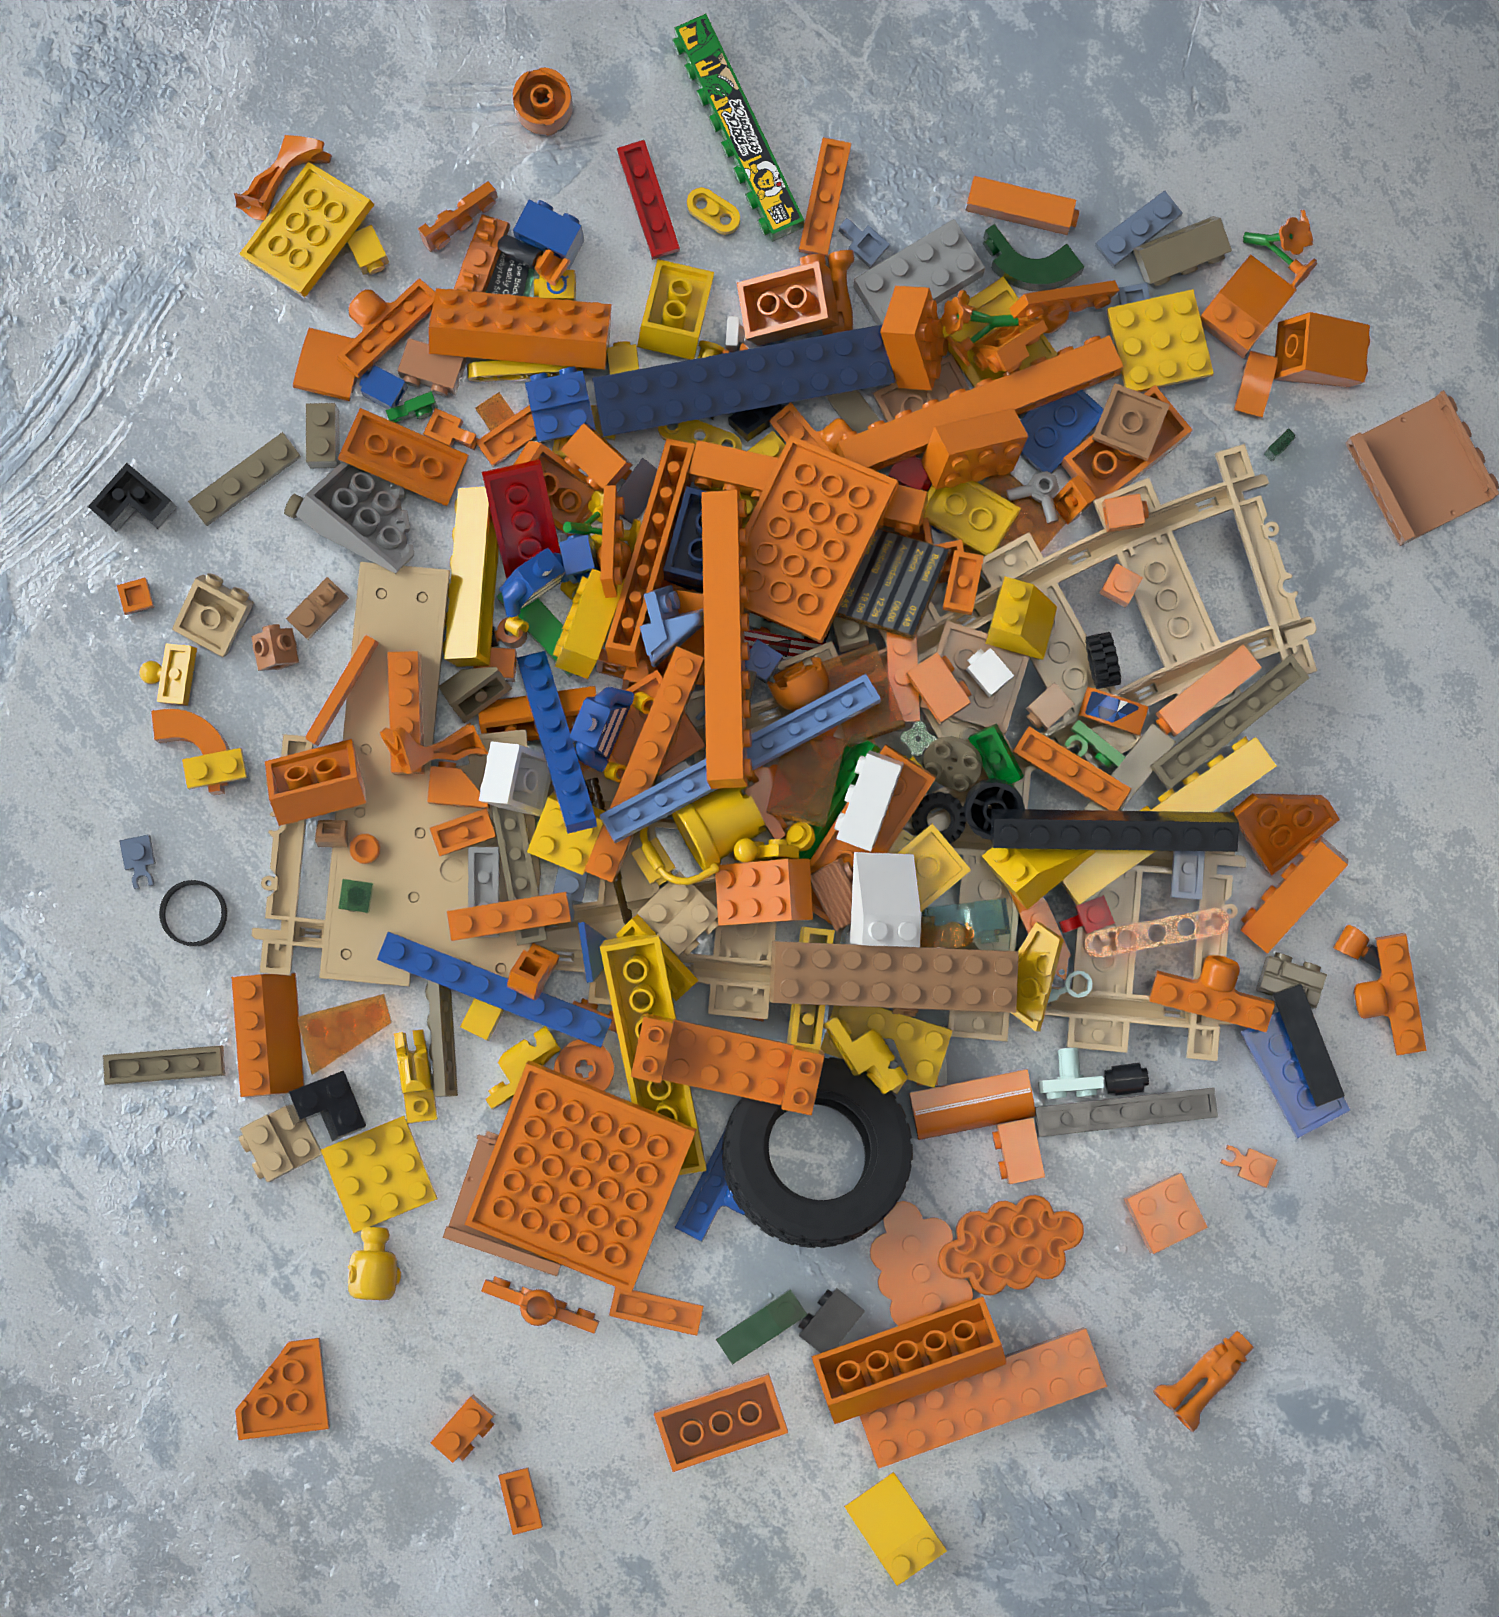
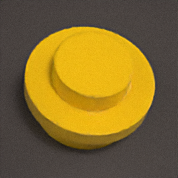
M797 822L788 829L785 840H787V845L798 846L799 851H806L814 844L815 834L809 824Z

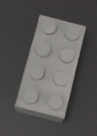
M953 219L854 278L853 288L875 323L882 325L895 285L930 288L932 298L938 304L983 277L985 266L956 220Z

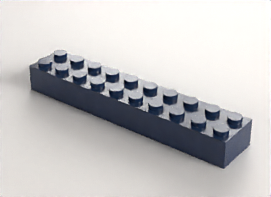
M882 325L594 377L592 382L603 437L895 383L893 370L880 333Z

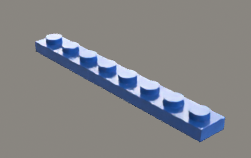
M542 651L517 657L519 671L567 834L597 827L594 810L573 741L570 739V731L546 652Z
M387 932L377 958L381 962L600 1048L612 1022L610 1018L544 992L536 1000H532L508 988V978L391 932Z

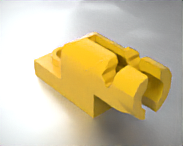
M547 1026L542 1027L533 1034L536 1039V1047L530 1045V1042L526 1039H523L502 1054L498 1064L510 1083L505 1085L502 1081L488 1090L490 1096L485 1100L491 1109H496L514 1097L528 1060L543 1066L561 1050Z
M423 1029L412 1030L414 1045L416 1046L414 1051L408 1049L406 1033H394L407 1124L438 1120L436 1100L431 1084V1062L428 1059Z

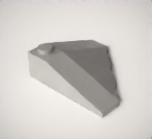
M340 463L305 495L296 513L297 517L318 534L395 574L414 556L413 545L407 544L406 533L410 531L407 510H402L400 498H403L405 495L404 488L348 463Z

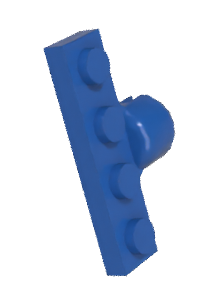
M725 1130L706 1165L707 1171H703L675 1226V1229L703 1242L721 1207H728L742 1215L745 1214L734 1201L733 1194L729 1191L724 1177L726 1174L722 1164V1144Z

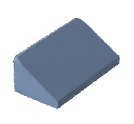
M644 458L640 460L618 491V496L623 497L625 503V514L620 516L631 524L633 519H638L647 507L657 473V468Z

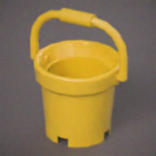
M746 787L717 789L672 813V817L684 842L703 870V872L686 878L670 874L665 869L666 866L653 844L648 841V826L640 830L641 849L654 871L659 873L665 880L676 885H691L700 882L719 871L718 866L721 864V859L734 851V846L739 840L744 838L753 839L765 832L766 828L763 827L765 825L764 820L752 796L743 795L741 791Z

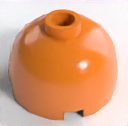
M810 658L813 664L806 666L803 661L795 663L773 676L775 683L767 682L773 697L779 705L785 709L796 711L826 695L829 688V678L821 658Z

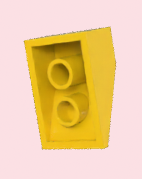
M657 259L640 327L637 347L691 360L695 359L714 272Z
M992 847L982 857L996 877L1028 910L1097 851L1084 849Z
M894 1472L844 1506L896 1586L947 1552L945 1546Z

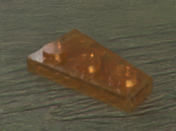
M385 994L297 1017L311 1074L314 1075L392 1023Z

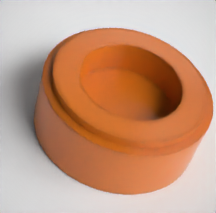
M370 834L357 835L350 843V854L359 863H372L380 855V843Z

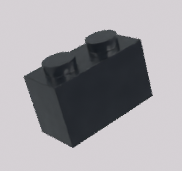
M837 1287L833 1292L827 1289L817 1302L821 1307L813 1316L811 1313H808L798 1325L802 1329L799 1336L819 1353L836 1348L865 1312L864 1309Z

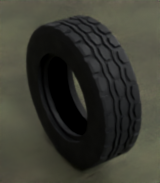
M824 1056L814 1105L832 1108L847 1117L859 1132L865 1153L863 1172L854 1189L845 1195L828 1200H815L798 1195L783 1184L773 1169L769 1155L770 1134L776 1120L788 1110L781 1109V1105L742 1097L729 1117L722 1144V1164L726 1174L724 1177L739 1209L745 1212L744 1215L754 1225L757 1224L761 1227V1231L771 1237L779 1238V1241L790 1245L796 1244L799 1247L825 1248L837 1246V1244L852 1241L875 1227L894 1208L903 1194L906 1182L909 1180L912 1168L911 1161L913 1160L909 1123H906V1114L901 1104L897 1103L895 1100L896 1096L891 1090L882 1094L880 1089L866 1075L868 1072L864 1071L854 1076L844 1059L835 1057L825 1058Z

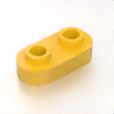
M699 187L689 193L687 208L693 217L722 235L732 234L738 229L740 213L734 205L707 188ZM699 201H705L707 206L704 209H699L696 204ZM722 217H729L731 222L727 225L720 222Z

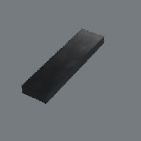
M1299 983L1273 993V998L1315 1106L1318 1107L1344 1097L1343 1089L1302 984Z

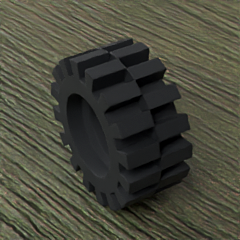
M1105 632L1086 636L1087 658L1096 689L1121 685L1119 660L1112 634Z
M936 792L927 794L912 814V827L915 834L918 835L929 826L927 816L932 809L943 808L950 814L951 822L947 829L939 832L949 844L955 842L965 829L964 807L958 799L949 793Z

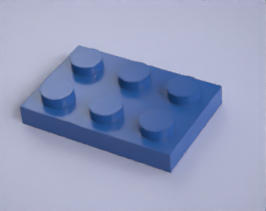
M1080 390L1030 410L1020 420L1028 434L1021 455L1040 472L1048 471L1052 474L1061 465L1063 458L1073 451L1098 425L1104 408L1085 391Z

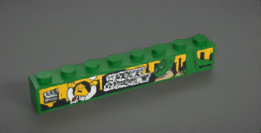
M705 13L674 27L675 38L672 39L675 50L678 55L684 54L687 64L684 65L686 73L691 81L696 80L700 88L696 90L702 106L708 105L712 115L708 116L715 133L720 131L724 139L721 142L722 149L726 157H732L736 164V167L733 168L734 174L739 184L745 183L748 190V193L745 194L747 202L752 210L757 209L761 217L757 221L763 235L769 234L772 242L802 229L804 227V218L707 14Z

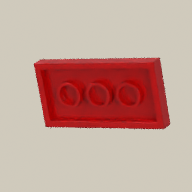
M540 459L483 471V481L506 580L515 569L546 548L550 549L552 553L561 554Z

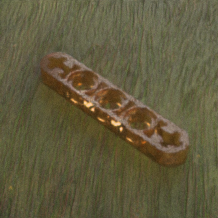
M1211 908L1098 930L1089 933L1085 937L1083 948L1089 956L1102 958L1215 936L1224 933L1228 929L1230 918L1223 909ZM1212 913H1216L1217 917L1223 918V923L1219 924V930H1215L1212 925L1203 927L1205 933L1200 934V923L1196 917L1197 915H1202L1201 921L1212 919ZM1184 918L1190 919L1194 924V931L1189 936H1183L1178 931V923ZM1154 924L1161 925L1165 931L1164 938L1159 942L1152 941L1148 936V930ZM1124 930L1132 931L1135 935L1134 944L1128 948L1123 947L1118 941L1119 934ZM1113 932V943L1117 949L1116 951H1111V945L1101 947V953H1096V950L1093 948L1090 949L1089 943L1094 941V936H1098L1099 940L1110 939L1108 933Z

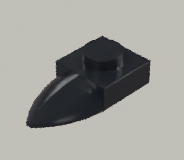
M782 404L736 412L728 417L729 425L748 442L770 427V420L776 415Z

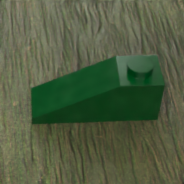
M789 1289L718 1337L716 1341L733 1365L807 1316V1313L792 1290Z

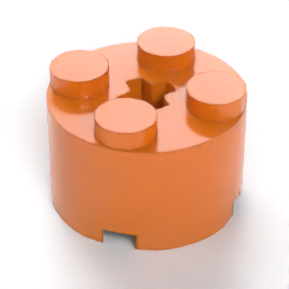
M544 67L533 71L529 70L516 81L513 88L514 108L519 122L527 130L536 134L553 135L568 123L573 111V101L570 87L563 75L556 70ZM545 98L548 99L547 103L538 104V100L544 101Z

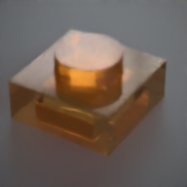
M500 392L475 407V410L489 431H492L515 415Z

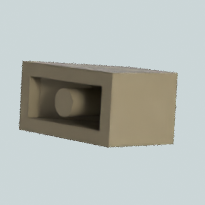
M497 667L462 669L439 685V689L464 724L512 689Z

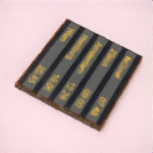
M877 528L836 617L914 640L947 564L951 549Z

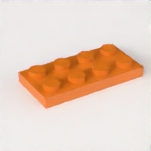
M360 408L340 451L338 460L447 506L469 455Z

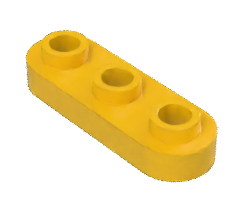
M697 419L677 423L678 427L675 430H669L667 425L658 426L659 435L665 441L666 439L693 443L696 446L697 440L694 438V435L697 432H703L705 438L701 441L718 445L730 442L733 448L742 450V443L737 435Z

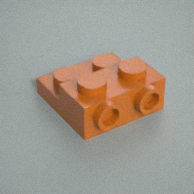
M1026 317L1018 318L1019 326L998 327L974 343L975 346L972 350L975 355L973 359L980 370L990 368L994 373L1000 370L1011 372L1022 365L1021 361L1030 356L1025 346H1030L1039 341L1040 335L1048 330L1044 320L1037 318L1027 319Z

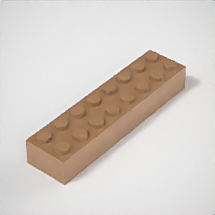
M772 941L769 1002L1016 1013L1019 952Z

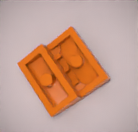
M308 328L299 357L293 388L350 401L357 377L337 360V354L354 338Z

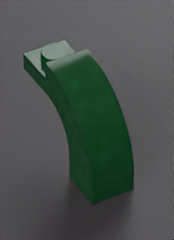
M995 224L985 230L983 245L991 256H997L992 262V270L1000 278L1004 277L1009 284L1028 291L1057 289L1079 277L1084 270V265L1068 244L1050 256L1031 259L1017 253Z

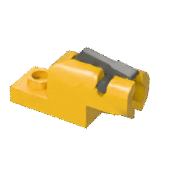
M836 1016L823 1023V1028L854 1076L868 1070L869 1073L866 1075L880 1089L882 1094L894 1089L908 1079L907 1070L893 1039H883L879 1033L872 1029L851 1040L849 1036L852 1035V1031L843 1019L839 1021Z

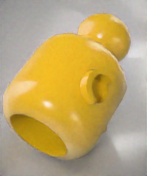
M364 1227L361 1231L364 1248L352 1253L349 1265L347 1266L349 1269L348 1292L355 1299L389 1300L395 1294L396 1285L399 1284L401 1279V1271L397 1267L396 1256L392 1252L385 1251V1244L390 1236L387 1228Z

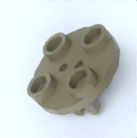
M953 736L940 737L932 741L924 752V769L936 776L935 782L942 786L953 788L959 792L966 791L981 775L983 766L981 755L971 743L964 739Z

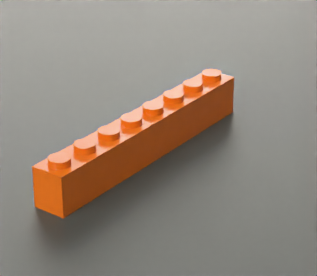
M666 439L605 645L608 662L638 668L644 647L640 626L651 622L644 594L659 589L662 586L664 579L663 570L686 486L690 487L692 483L688 472L695 450V444Z
M697 440L688 474L691 482H694V485L699 488L709 490L711 487L723 489L722 491L738 490L739 495L740 493L751 495L752 499L758 501L779 458ZM898 485L878 528H883L884 525L895 528L894 530L901 534L911 535L912 532L920 534L928 504L927 491Z
M676 646L610 809L655 786L705 664L703 656ZM603 824L584 871L611 883L614 882L634 834L614 843Z

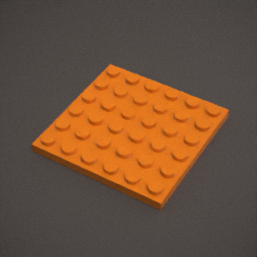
M528 1060L464 1225L632 1293L697 1129Z

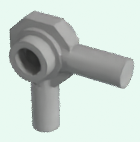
M1045 471L1034 474L1028 485L1006 490L1009 501L1031 496L1038 502H1042L1047 524L1059 521L1053 501L1059 491L1056 476L1050 472Z

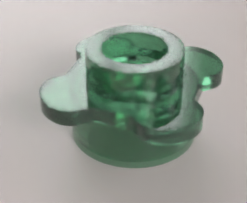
M917 721L912 729L901 733L900 740L911 749L910 753L912 756L919 757L922 755L923 750L932 741L936 740V737L929 734L924 722ZM917 736L921 737L920 742H917L915 740Z

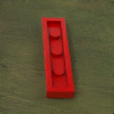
M645 140L617 148L652 260L679 252L680 247Z

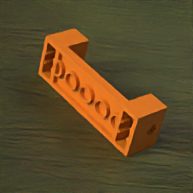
M645 1013L631 1077L661 1083L662 1080L778 1104L781 1105L783 1110L812 1116L825 1055L822 1050Z

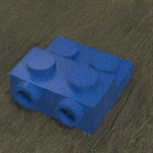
M568 367L559 370L560 375L549 378L547 373L535 374L530 376V382L525 383L539 443L571 437L583 423L595 429L583 370L577 371L576 367Z

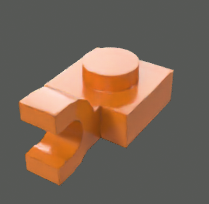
M437 408L434 409L423 433L424 436L449 447H452L454 441H457L472 450H475L477 446L475 441L478 440L476 434L461 429L462 419Z

